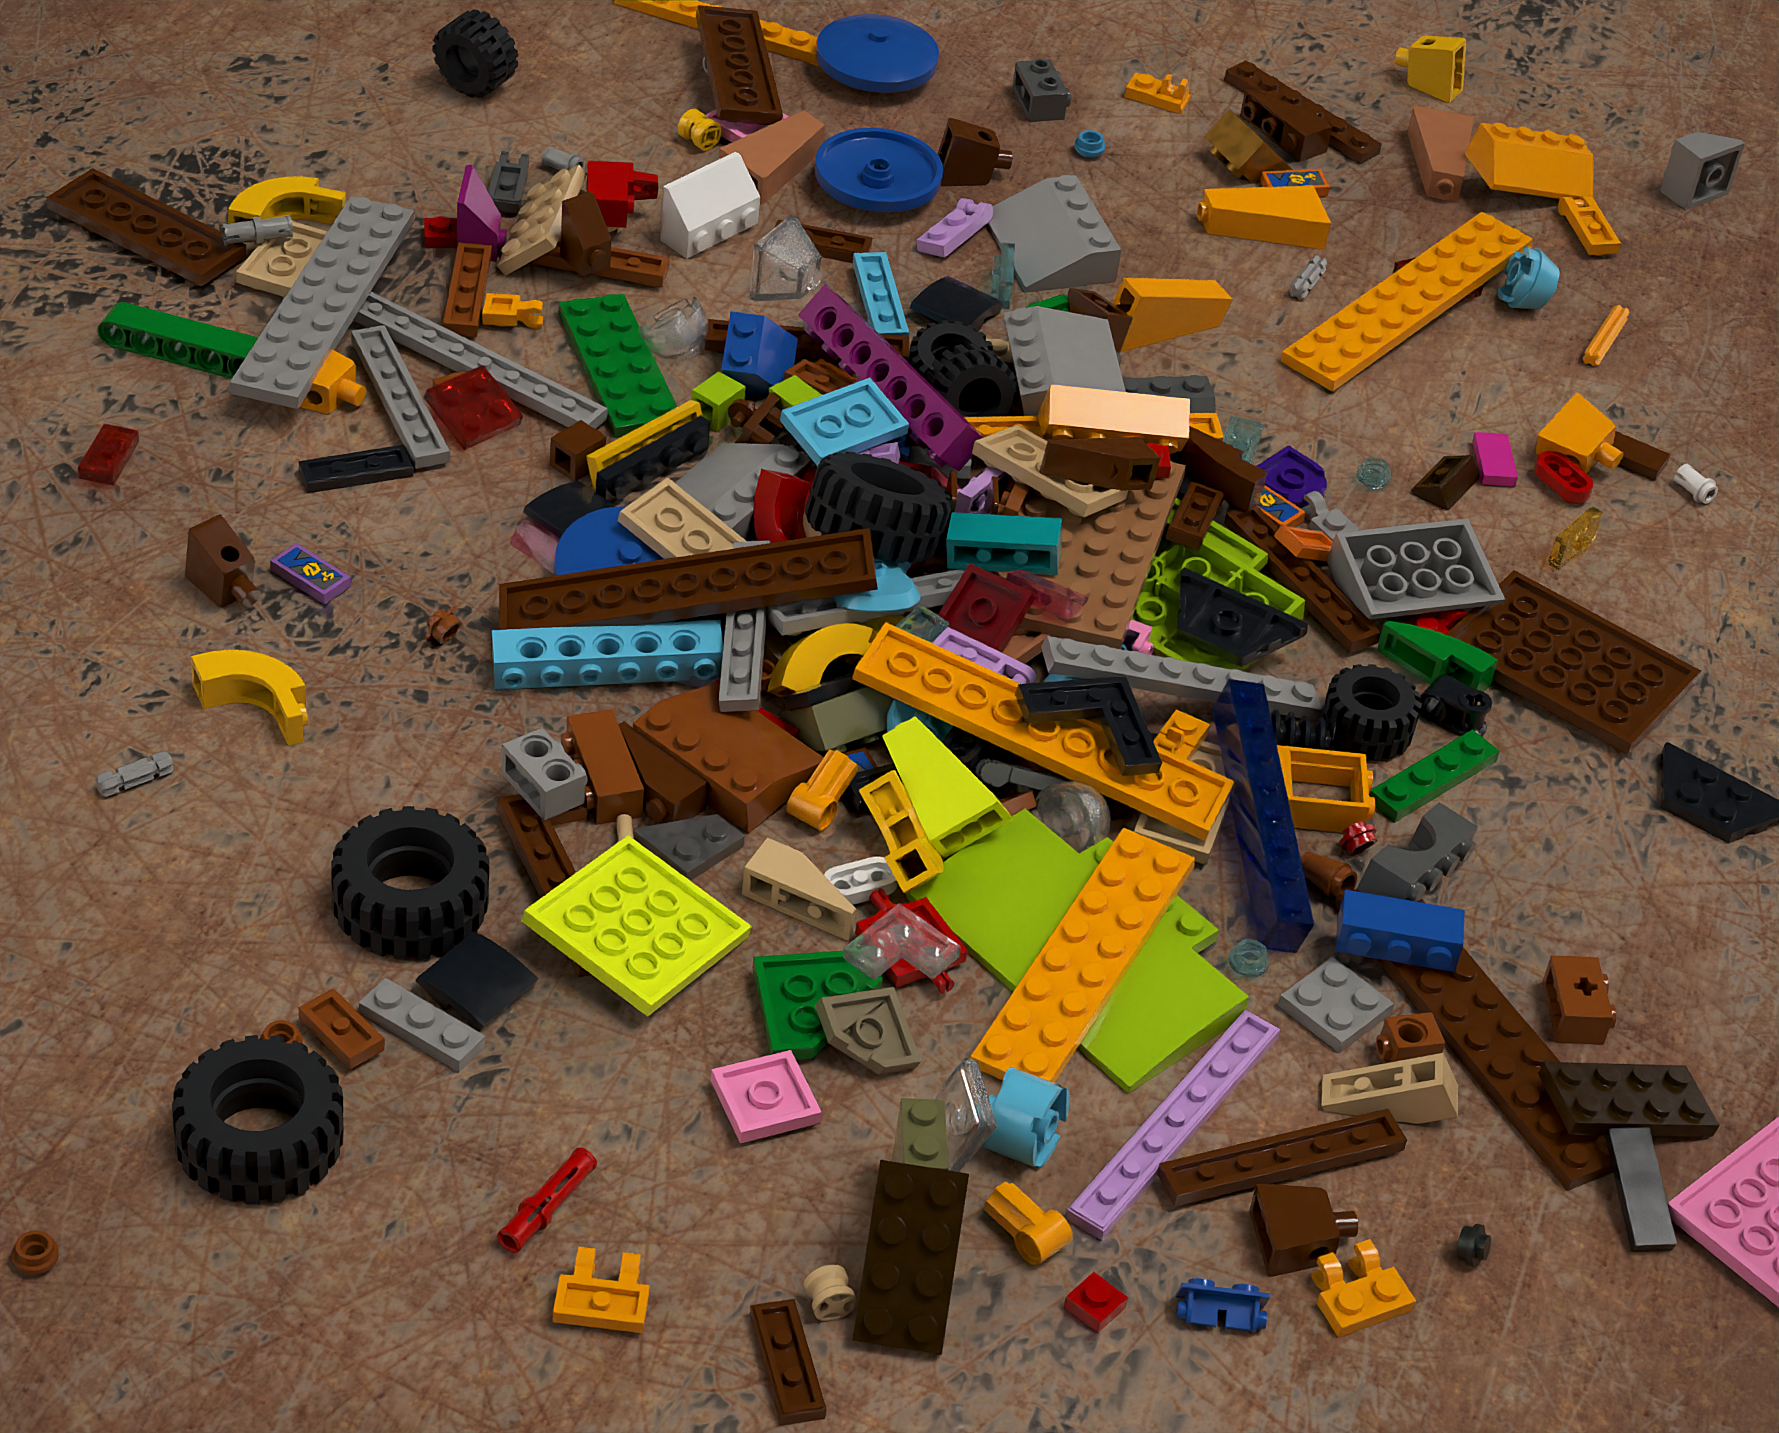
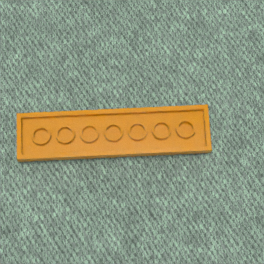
M1123 828L971 1054L970 1066L1000 1080H1003L1006 1071L1013 1067L1055 1083L1192 872L1195 857Z

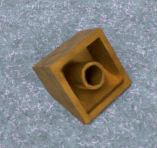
M1231 109L1204 136L1213 145L1209 151L1221 162L1227 159L1229 163L1226 167L1238 179L1244 175L1251 183L1260 182L1262 171L1293 170Z

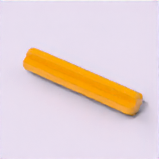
M1616 305L1612 308L1584 351L1585 355L1582 359L1585 364L1590 363L1593 367L1600 364L1628 320L1627 316L1630 312L1627 307L1622 308L1620 305Z

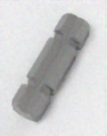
M1315 255L1309 260L1308 264L1305 265L1290 285L1291 290L1289 294L1291 297H1297L1299 300H1302L1307 296L1320 279V276L1326 271L1325 266L1328 262L1325 258L1321 259L1318 255Z
M161 751L151 755V760H147L144 757L115 768V773L109 770L96 776L97 789L103 797H108L119 793L118 788L122 787L123 790H127L154 780L153 775L157 774L158 777L170 774L174 770L172 758L167 751Z

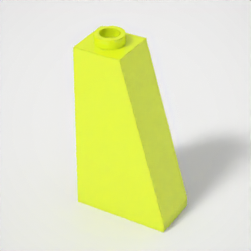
M916 716L898 724L894 729L882 735L929 842L944 859L1013 820L1010 813L997 797Z

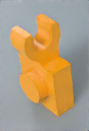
M486 293L482 312L483 324L499 327L517 326L518 320H520L529 328H542L544 317L535 316L531 313H542L543 302L539 300L521 301L520 295Z

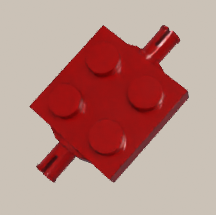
M879 888L878 892L874 890L870 894L869 900L879 912L872 917L856 922L855 934L867 949L875 948L879 966L896 988L927 977L931 979L941 994H945V990L949 992L954 987V981L951 980L944 970L966 962L968 950L927 897L910 903L895 904L889 899L882 888Z

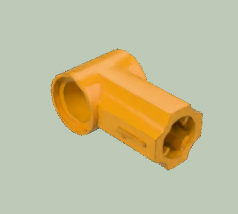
M829 749L808 782L800 783L793 790L787 802V813L819 831H824L832 823L838 810V800L858 772V765L840 751Z
M1005 1181L997 1186L985 1202L984 1210L1014 1237V1243L1019 1254L1031 1265L1041 1264L1070 1244L1073 1239L1071 1227L1062 1214L1052 1209L1044 1212L1013 1183L1009 1184Z

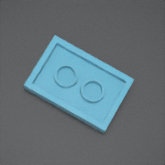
M871 378L784 409L780 417L781 423L817 466L829 454L832 455L835 452L843 454L846 452L859 453L907 434L909 423Z

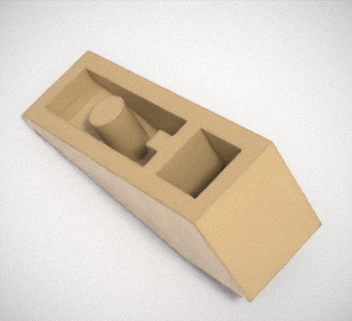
M767 837L744 867L742 895L849 941L853 936L856 908L804 853Z
M1444 1053L1324 1074L1321 1106L1324 1112L1354 1116L1389 1109L1394 1119L1398 1122L1420 1124L1458 1117V1084Z

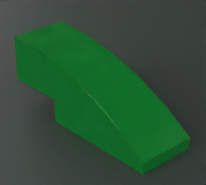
M1394 621L1384 623L1377 648L1379 653L1429 684L1437 677L1447 675L1473 689L1483 692L1491 686L1498 662L1497 658L1457 638L1434 630Z

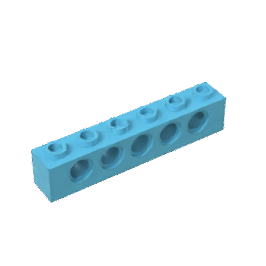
M720 620L661 622L639 626L492 630L495 690L690 680L691 676H696L701 680L711 679L715 675H721L724 646Z

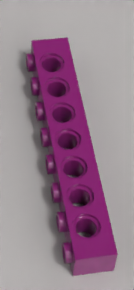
M824 284L798 314L807 324L804 328L805 332L818 343L823 340L824 343L821 345V348L835 360L840 357L841 361L838 365L850 376L854 377L856 374L859 376L855 382L871 378L909 423V427L913 430L909 437L923 449L928 446L931 450L927 455L943 468L946 464H949L959 472L973 456L972 450L975 441L984 437L842 297Z

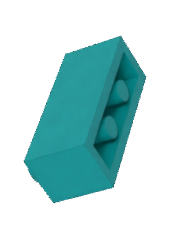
M952 512L946 538L947 569L966 570L969 563L986 571L1058 575L1062 550V518Z

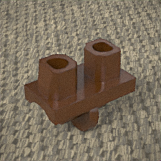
M771 392L757 410L754 402L751 400L738 399L729 406L728 416L731 420V425L736 428H742V434L735 443L771 444L775 436H779L785 428L780 421L782 411L775 407L780 399L779 396Z

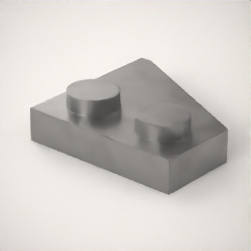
M718 814L645 826L634 830V840L690 881L744 847L745 840L744 834Z

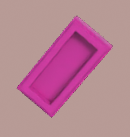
M1474 432L1472 443L1481 484L1515 487L1518 475L1508 434Z

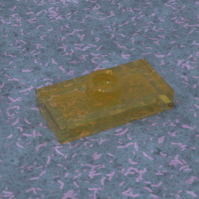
M1595 507L1589 508L1556 536L1548 565L1560 570L1579 552L1583 554L1596 537L1603 512Z

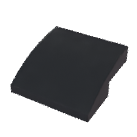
M946 276L925 288L911 302L910 309L939 323L940 321L948 320L949 323L959 321L964 326L971 325L976 328L975 331L977 332L981 330L984 318L1000 314L1003 301L950 276Z
M574 481L541 494L525 506L523 513L561 538L566 529L582 516L599 509L617 506L580 481Z
M473 931L419 975L415 981L443 1010L451 1005L476 1031L480 1032L530 990L539 978L507 950L487 937Z

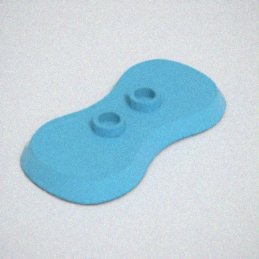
M875 557L874 563L878 590L833 596V599L842 607L862 612L900 611L913 607L921 598L915 584L906 575L907 570L912 565L911 563H895L892 560L886 559L884 561L875 559Z

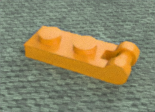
M1581 196L1578 200H1573L1572 197H1561L1559 199V214L1566 216L1588 255L1618 254L1621 242L1592 196Z

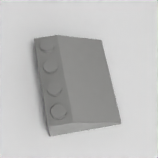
M1076 175L1046 178L993 206L992 219L986 225L1025 293L1116 282L1121 248Z
M1040 306L1018 308L1014 311L1004 312L1008 341L1024 416H1038V411L1051 384L1126 392L1108 319Z
M722 443L677 480L675 484L746 541H753L756 538L754 499L761 469L787 473L802 479L811 466L812 459L783 444Z
M1468 518L1338 532L1335 534L1326 560L1337 588L1369 619L1503 604L1505 601L1504 595Z

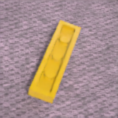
M689 400L587 455L586 459L593 488L596 489L597 472L700 415L703 416L700 402Z

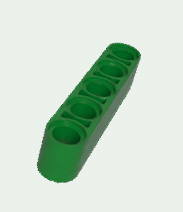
M126 302L116 303L97 328L100 339L111 347L231 379L258 339L255 336Z

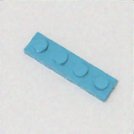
M886 252L854 253L853 267L869 324L879 334L909 336L908 326Z

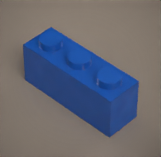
M1345 890L1337 917L1335 951L1455 972L1464 945L1465 910Z

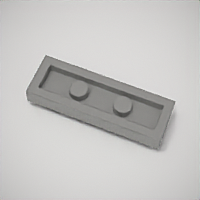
M386 977L359 1001L360 1015L457 1072H460L485 1048V1035Z

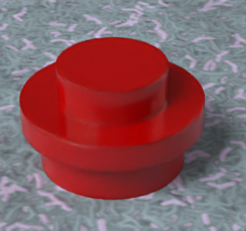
M1363 821L1356 822L1343 830L1344 836L1340 839L1339 843L1342 848H1347L1350 855L1361 853L1377 843L1378 840L1375 836L1377 830L1374 824L1365 825Z

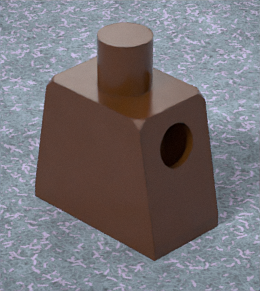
M954 118L948 119L937 153L943 164L941 186L987 185L991 180L994 168L1006 170L1011 168L1013 160L1012 151L1000 149L996 133L993 130Z
M219 514L190 528L188 532L185 577L218 607H225L237 600L243 607H249L256 603L260 598L261 592L253 584L254 557L222 515Z
M1256 1184L1249 1213L1268 1277L1319 1267L1317 1264L1318 1257L1331 1252L1336 1254L1340 1238L1357 1236L1358 1219L1354 1211L1333 1212L1327 1191L1318 1187Z

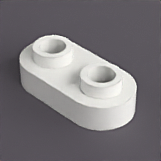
M870 857L830 868L824 874L852 905L868 901L870 894L874 890L878 892L879 888H882L886 895H889L896 890L898 884L884 857Z

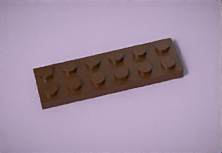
M697 5L696 20L719 119L733 123L739 121L755 122L760 125H769L781 121L783 111L758 11Z
M94 168L46 197L48 209L201 287L247 256L246 244L235 243L225 246L222 232Z

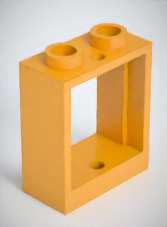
M1282 745L1274 746L1268 771L1271 826L1343 833L1345 828L1356 822L1363 821L1366 824L1367 820H1373L1375 798L1369 797L1373 784V771L1367 770L1366 754ZM1292 781L1350 787L1351 802L1293 796Z

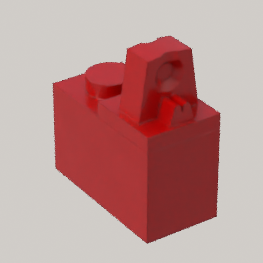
M588 161L586 193L591 191L595 195L606 227L626 228L627 215L634 214V200L657 199L658 175L634 171V163Z

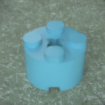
M1010 1067L1004 1075L1002 1088L998 1096L990 1095L984 1106L982 1116L983 1119L989 1122L983 1136L982 1147L1029 1166H1044L1054 1152L1061 1136L1055 1133L1058 1120L1066 1122L1070 1105L1069 1090L1054 1082Z

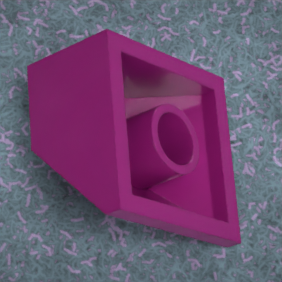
M466 165L457 202V247L458 242L492 245L491 261L496 262L499 249H502L506 244L507 230L501 229V214L474 166Z

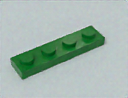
M1472 729L1372 788L1369 797H1374L1375 807L1395 823L1497 762L1500 751Z

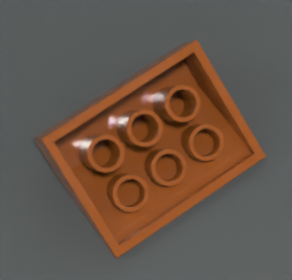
M716 682L659 701L633 723V728L708 781L706 804L748 834L789 800L793 790L800 783H807L824 758L756 710L721 712L719 706L720 685Z

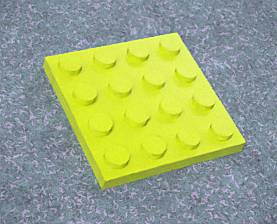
M629 835L525 909L521 921L647 1017L746 940L752 928L750 924Z

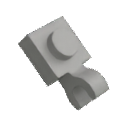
M1313 491L1304 495V499L1310 504L1301 508L1306 512L1305 519L1310 521L1308 530L1321 531L1332 541L1338 532L1359 530L1338 508L1328 511L1326 502L1319 492Z

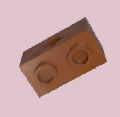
M1551 955L1542 984L1556 1043L1604 1045L1609 1028L1613 1029L1616 1023V1008L1614 1004L1609 1002L1608 976L1602 974L1599 958Z

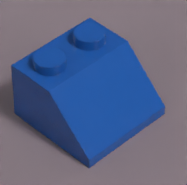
M731 311L721 373L746 386L745 395L768 397L769 388L784 380V372L794 366L798 339L766 316Z

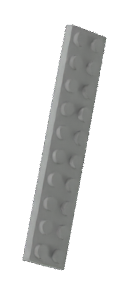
M351 196L231 379L230 394L298 409L311 389L312 382L332 349L335 350L414 223V210L403 208L396 204L371 201L365 197Z

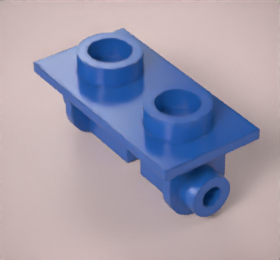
M1189 1279L1188 1283L1182 1282L1176 1292V1298L1185 1299V1301L1177 1302L1176 1319H1184V1324L1216 1328L1218 1311L1226 1312L1224 1329L1256 1333L1257 1329L1266 1328L1267 1312L1259 1311V1308L1265 1307L1271 1293L1259 1292V1287L1250 1284H1235L1231 1289L1215 1287V1282L1208 1279Z

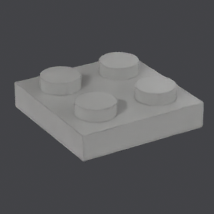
M1332 957L1282 993L1278 1006L1340 1053L1383 1021L1385 1017L1391 1015L1394 1003Z

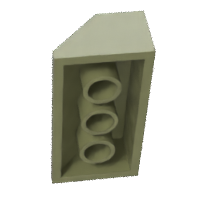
M865 686L811 707L790 711V709L784 710L780 714L783 721L799 729L798 740L815 752L824 751L826 755L830 749L838 750L842 753L847 751L846 743L857 740L858 745L880 739L878 732L887 729V713L895 699Z

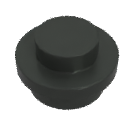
M1478 1223L1473 1227L1465 1225L1461 1230L1457 1245V1258L1466 1261L1467 1266L1475 1268L1480 1260L1486 1261L1488 1258L1491 1236L1485 1234L1484 1225Z

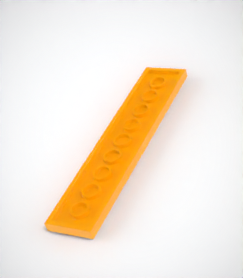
M1480 212L1283 350L1281 363L1333 392L1502 271L1515 251L1522 253L1524 246L1532 248L1533 238L1521 233L1518 229L1504 224L1491 215Z
M887 622L884 623L853 673L852 679L1204 841L1235 782L1157 745L1155 747L1162 761L1159 773L1122 776L1099 719L1089 718L1026 723L1015 696L1018 684L1021 683Z

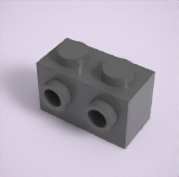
M1038 58L1033 61L1016 62L1012 89L1029 122L1064 120L1066 107H1069L1071 103V95L1069 89L1065 88L1059 71H1056L1051 59Z

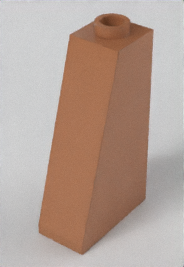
M1414 105L1407 135L1426 196L1458 202L1467 161L1464 153L1470 143L1474 117Z
M803 110L719 148V159L734 152L741 155L760 195L761 205L767 202L816 157L818 149L824 143L825 124Z

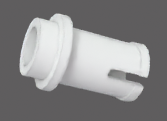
M1684 464L1677 470L1683 477L1681 478L1675 474L1674 482L1680 484L1693 494V499L1696 502L1707 504L1716 497L1718 487L1713 479H1706L1689 464Z

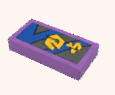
M298 543L270 560V570L324 605L351 587V577Z

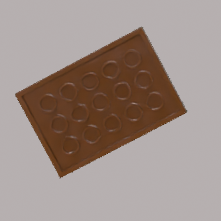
M1515 570L1499 584L1505 598L1503 604L1474 607L1446 634L1497 658L1498 662L1493 681L1627 755L1698 682L1701 670Z

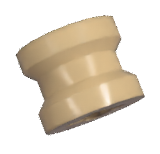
M839 1265L822 1266L811 1272L804 1280L806 1294L809 1298L813 1299L812 1309L814 1315L821 1321L839 1320L851 1313L857 1305L854 1291L847 1287L849 1281L847 1273Z

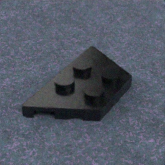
M1185 567L1181 570L1177 638L1243 667L1307 634V622Z
M1669 742L1664 744L1661 753V760H1663V770L1661 773V786L1663 788L1661 793L1662 809L1726 843L1743 839L1748 834L1755 835L1764 832L1770 823L1779 821L1778 799Z

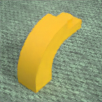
M289 176L265 180L248 187L233 200L228 208V224L251 221L252 217L257 216L260 219H269L290 215L291 220L304 219L332 225L346 204V192L319 187V179L312 177Z
M850 623L835 624L798 640L778 661L767 692L783 698L820 684L822 674L831 661H845L857 666L873 642H869L873 628Z
M218 650L191 656L192 684L204 709L230 703H249L260 706L274 716L288 746L304 743L303 726L308 725L306 685L291 667L268 655L246 650Z
M892 770L859 789L887 842L890 854L884 857L903 893H908L943 873L944 865L941 854L929 842L909 795L896 771Z

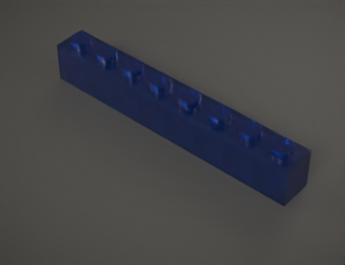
M1228 679L1212 710L1225 776L1235 781L1229 796L1259 949L1297 953L1313 928L1314 919L1265 687L1262 683Z

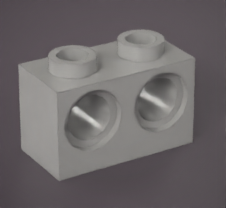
M543 728L502 744V775L543 820L584 804L585 785H587L588 781L584 768L579 763H575L564 751L561 743L558 740H554Z

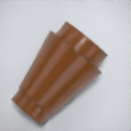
M1309 851L1305 852L1298 861L1297 871L1303 874L1305 878L1330 899H1336V896L1344 894L1345 890L1353 891L1356 886L1357 873L1352 870L1350 864L1313 854Z

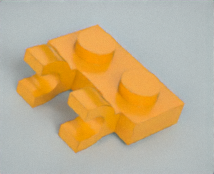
M1371 1239L1355 1244L1354 1251L1358 1256L1348 1261L1349 1267L1360 1279L1345 1283L1341 1264L1334 1252L1318 1257L1317 1264L1320 1270L1312 1272V1280L1323 1291L1319 1293L1316 1304L1338 1338L1411 1312L1416 1304V1299L1395 1267L1382 1270L1378 1251Z
M578 1247L574 1275L560 1274L553 1309V1322L643 1333L650 1285L638 1284L641 1254L623 1252L619 1280L613 1281L594 1278L596 1249Z

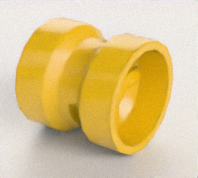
M692 108L687 110L680 118L677 131L686 140L693 141L694 145L701 150L708 151L720 140L722 127L713 119L706 118V115L698 109Z

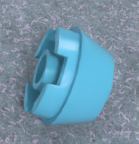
M1524 246L1522 253L1515 251L1508 260L1502 272L1507 274L1504 288H1498V297L1507 302L1510 308L1541 309L1548 303L1557 289L1560 274L1559 268L1539 248L1531 249Z

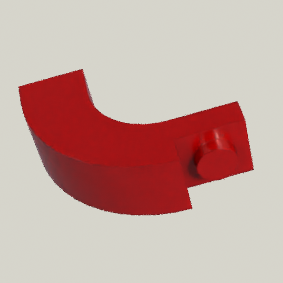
M761 469L754 499V528L757 541L770 540V543L807 538L803 527V511L810 482L791 474Z

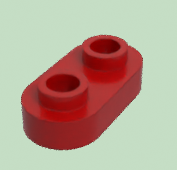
M1544 451L1538 455L1534 467L1535 474L1563 498L1564 501L1578 504L1586 502L1590 498L1594 485L1593 480L1567 456L1556 451Z

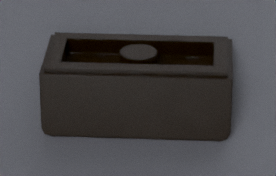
M1471 455L1444 456L1413 487V495L1442 509H1451L1479 479L1474 457Z

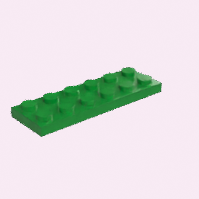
M609 294L602 297L578 298L559 302V316L600 405L608 408L607 422L614 438H620L677 407L624 294Z

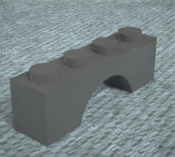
M1439 802L1422 816L1409 843V847L1413 851L1400 849L1388 844L1371 858L1357 890L1363 893L1418 902L1425 890L1431 892L1436 887L1442 875L1448 877L1453 872L1459 860L1464 863L1470 857L1476 846L1472 839L1478 826Z

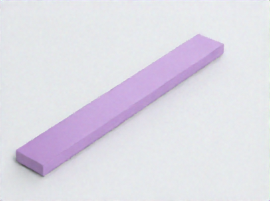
M1244 1010L1067 1209L1065 1219L1102 1241L1158 1177L1159 1163L1173 1160L1276 1042L1280 1029Z

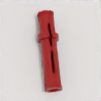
M576 1148L571 1156L532 1197L524 1198L518 1206V1213L497 1233L499 1243L507 1251L518 1253L537 1230H543L551 1223V1215L572 1194L585 1177L597 1167V1161L593 1154L585 1148ZM567 1177L568 1181L555 1193L554 1189ZM540 1206L542 1209L530 1222H527V1218Z

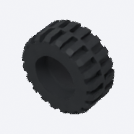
M835 452L832 455H827L818 464L805 505V515L811 527L815 531L821 532V535L870 528L875 559L884 561L887 559L895 563L909 562L913 564L920 561L925 562L937 553L952 509V503L945 487H941L940 483L935 479H930L926 474L910 469L907 465L898 464L883 457H873V455L865 453L861 455L855 452H846L845 454Z
M403 806L402 810L393 811L392 808L381 810L379 816L372 817L370 814L358 822V827L352 826L342 836V840L336 844L333 851V860L331 861L332 910L334 916L338 919L339 927L346 935H351V940L362 948L369 946L372 953L383 957L387 953L394 955V958L399 960H407V956H418V960L430 958L432 953L439 952L442 955L449 952L454 947V944H458L470 933L476 932L484 921V915L488 910L490 866L489 857L486 855L487 849L483 841L476 837V832L466 823L460 825V820L457 817L448 813L443 816L438 814L437 809L427 807L425 811L415 810L414 806ZM414 875L426 877L438 883L422 889L405 890L388 886L383 882L395 877Z
M258 1035L245 1036V1041L235 1042L234 1039L222 1042L220 1048L215 1051L210 1048L198 1057V1064L193 1061L182 1073V1078L176 1083L173 1092L172 1114L177 1159L183 1164V1171L193 1181L198 1180V1186L211 1194L215 1191L220 1192V1198L232 1202H235L236 1198L245 1199L246 1204H259V1200L271 1199L272 1203L284 1201L287 1194L294 1193L297 1196L310 1189L309 1183L311 1181L315 1184L320 1182L328 1174V1167L331 1168L335 1165L340 1156V1147L343 1145L344 1117L342 1087L339 1085V1077L335 1070L327 1065L326 1060L315 1051L308 1053V1047L297 1041L289 1044L284 1042L283 1037L270 1035V1039H258ZM262 1107L277 1109L293 1117L283 1125L261 1131L243 1130L224 1122L230 1116L240 1111Z

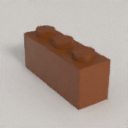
M613 709L567 716V729L565 733H561V745L567 755L575 763H579L586 772L588 781L587 785H585L584 802L587 810L591 809L596 825L616 822V818L622 814H627L632 819L642 817L644 788Z

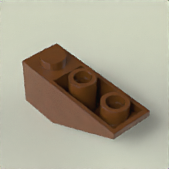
M1250 89L1245 90L1240 116L1293 158L1302 162L1327 152L1333 126L1311 110Z
M1140 437L1048 440L1039 472L1042 475L1121 491L1151 490L1161 457Z

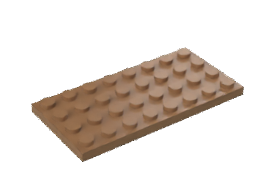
M1170 461L1169 479L1155 478L1151 490H1128L1126 500L1086 517L1072 514L1066 506L1055 500L1044 498L1039 491L1030 487L1018 516L1062 518V550L1058 575L991 571L992 574L1031 591L1036 598L1018 628L1060 638H1068L1078 642L1121 649L1182 484L1186 465Z

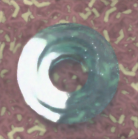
M1367 458L1358 467L1357 478L1368 488H1382L1391 481L1392 473L1390 466L1383 459Z
M1249 939L1239 942L1231 950L1229 964L1235 972L1242 976L1258 977L1268 970L1270 958L1266 947L1262 943Z

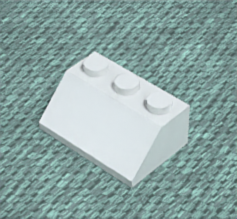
M731 153L663 186L660 241L686 259L758 224L760 195L739 153Z

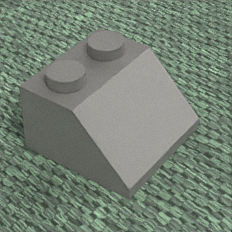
M1695 132L1675 139L1660 191L1684 210L1728 195L1745 142L1739 139Z

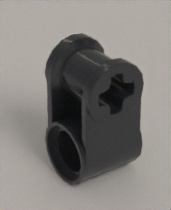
M1441 675L1420 695V703H1422L1420 714L1426 720L1456 732L1459 736L1472 729L1481 737L1484 736L1487 729L1485 717L1490 712L1493 704L1491 697L1485 692L1473 689L1450 676Z

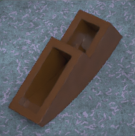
M1189 426V439L1181 452L1173 453L1182 465H1186L1185 469L1204 486L1223 492L1224 500L1246 512L1260 501L1268 472L1242 460L1244 451Z

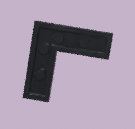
M1126 676L1018 684L1015 696L1026 723L1099 718L1122 776L1159 773L1162 761Z

